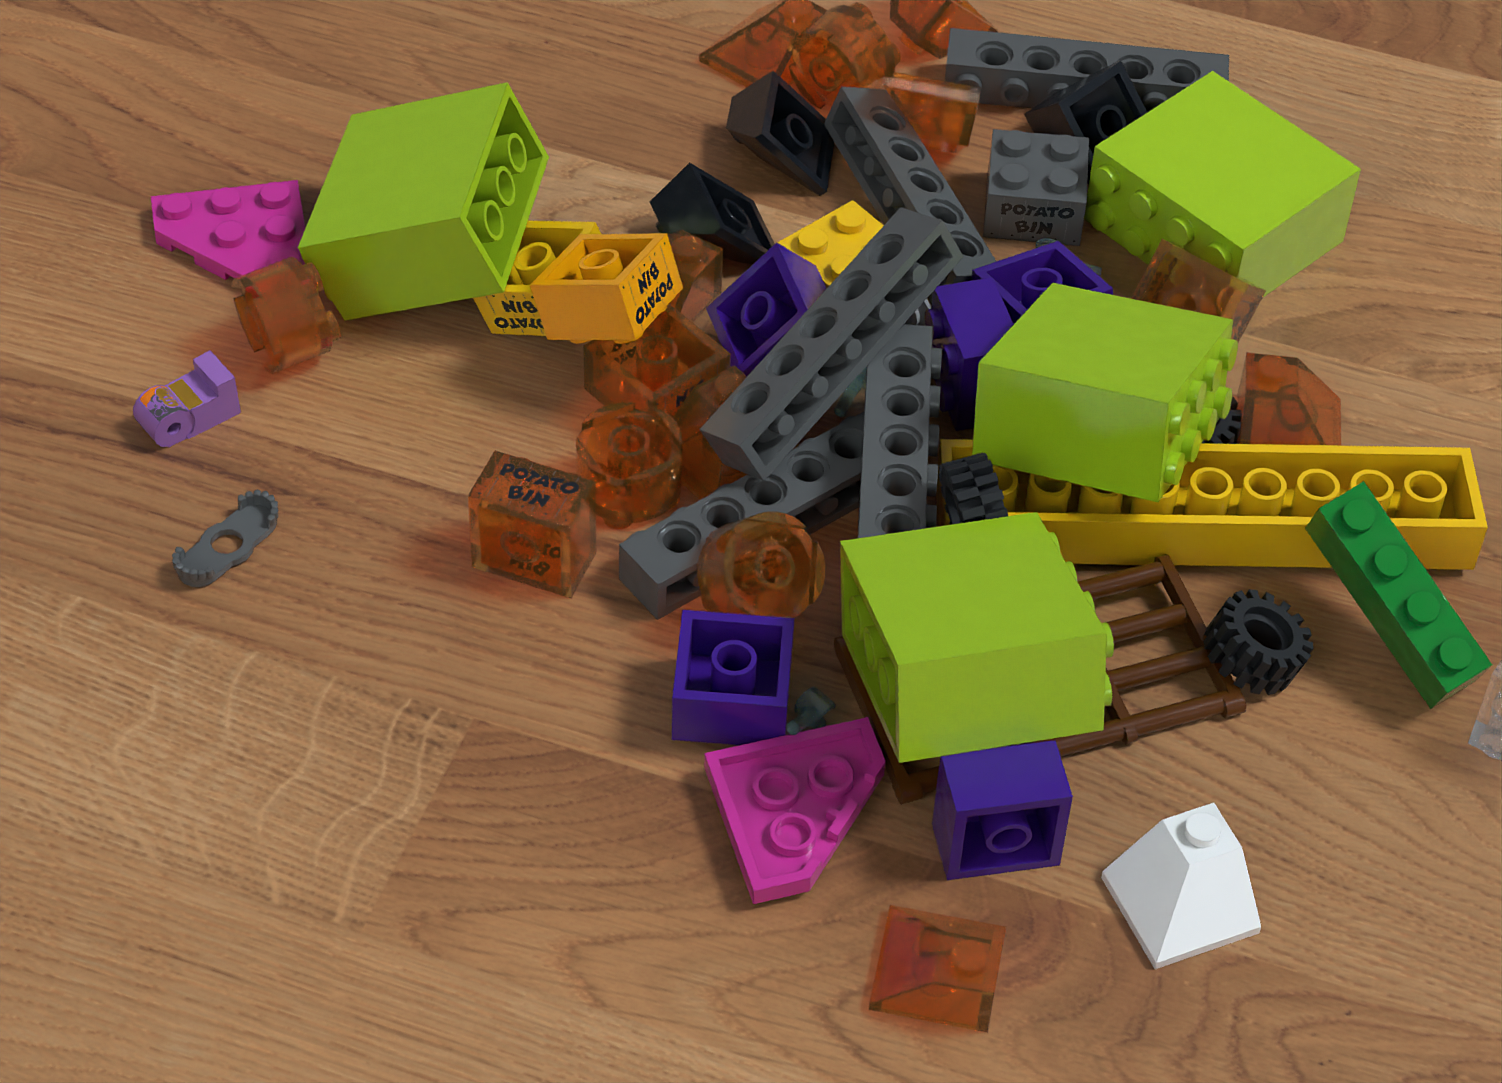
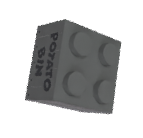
M993 129L987 173L983 237L1039 243L1059 241L1063 245L1080 246L1087 203L1089 138Z

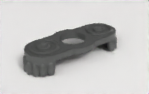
M258 489L253 493L247 491L245 496L239 495L238 509L223 522L209 527L202 534L201 540L186 553L183 548L176 547V553L172 554V563L179 579L191 587L207 586L216 581L232 566L246 561L253 553L254 548L276 528L278 502L275 501L274 495H269L267 491L261 493ZM223 535H235L243 541L242 546L238 550L228 554L215 551L212 548V543Z

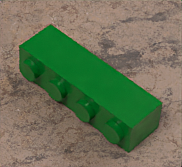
M1364 481L1316 511L1305 527L1306 531L1430 709L1474 683L1493 665Z

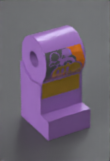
M211 350L193 359L194 370L165 386L156 385L147 389L136 400L133 406L135 420L156 444L161 447H171L187 438L190 439L241 413L235 377Z

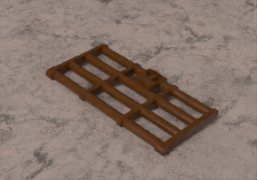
M1167 554L1155 557L1152 563L1077 582L1083 592H1090L1093 600L1162 583L1173 605L1106 622L1111 629L1113 643L1184 625L1195 648L1112 670H1107L1106 668V673L1111 683L1112 703L1110 706L1105 707L1112 720L1104 722V730L1034 741L1033 743L1056 740L1060 756L1062 757L1118 741H1123L1124 744L1133 743L1138 740V736L1219 714L1227 718L1246 712L1245 698L1240 688L1233 685L1234 680L1231 674L1224 678L1218 672L1222 664L1220 662L1212 664L1207 657L1212 650L1204 649L1203 641L1207 637L1204 635L1206 626L1172 560ZM843 636L834 638V648L862 715L864 718L868 717L886 760L885 768L892 782L895 796L901 805L922 799L923 793L936 790L939 766L907 774L903 763L898 762ZM1206 668L1218 691L1132 715L1129 714L1118 692Z

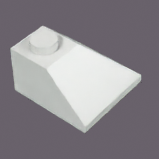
M1215 803L1161 820L1102 871L1101 878L1154 969L1260 933L1261 923L1242 846Z

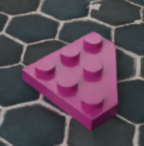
M298 180L151 196L156 244L171 252L176 248L194 257L196 265L224 280L232 276L247 284L249 293L265 301L315 295L312 269L303 261L298 249L305 231Z
M868 717L704 753V768L753 904L809 892L881 781L885 772L886 760Z

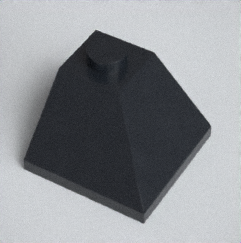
M1118 61L1054 93L1024 115L1033 133L1089 138L1087 184H1089L1095 146L1146 114L1147 111L1122 61Z
M771 71L734 95L731 99L726 129L731 133L732 137L738 143L744 144L757 157L818 196L827 192L835 142L824 125L826 118L774 71Z
M690 162L649 201L658 219L656 223L659 233H667L669 242L674 245L679 242L698 253L753 265L775 244L754 200Z

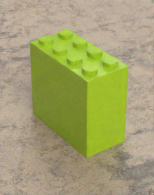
M1211 71L1095 146L1084 220L1127 249L1129 253L1138 257L1153 269H1156L1157 272L1165 268L1162 275L1167 280L1179 286L1200 301L1205 307L1221 317L1233 319L1248 309L1251 302H1258L1344 241L1361 169L1228 80ZM1171 253L1170 261L1162 268L1163 261Z
M508 82L351 115L298 246L303 261L310 266L323 286L327 298L334 303L344 321L504 292L549 159L546 150Z
M1052 283L979 362L972 455L985 453L988 460L990 459L992 465L1159 502L1171 484L1177 485L1187 462L1193 463L1203 440L1211 439L1219 418L1225 419L1229 413L1232 401V388L1226 387L1227 371L1232 370L1238 351V341L1231 339L1233 319Z
M1037 512L840 541L842 636L899 763L1104 730V707L1110 706L1112 703L1111 683L1106 673V658L1112 657L1114 653L1112 632L1108 623L1100 622L1095 613V606L1090 592L1082 591L1077 582L1073 563L1071 561L1065 562L1060 553L1056 534L1047 531Z

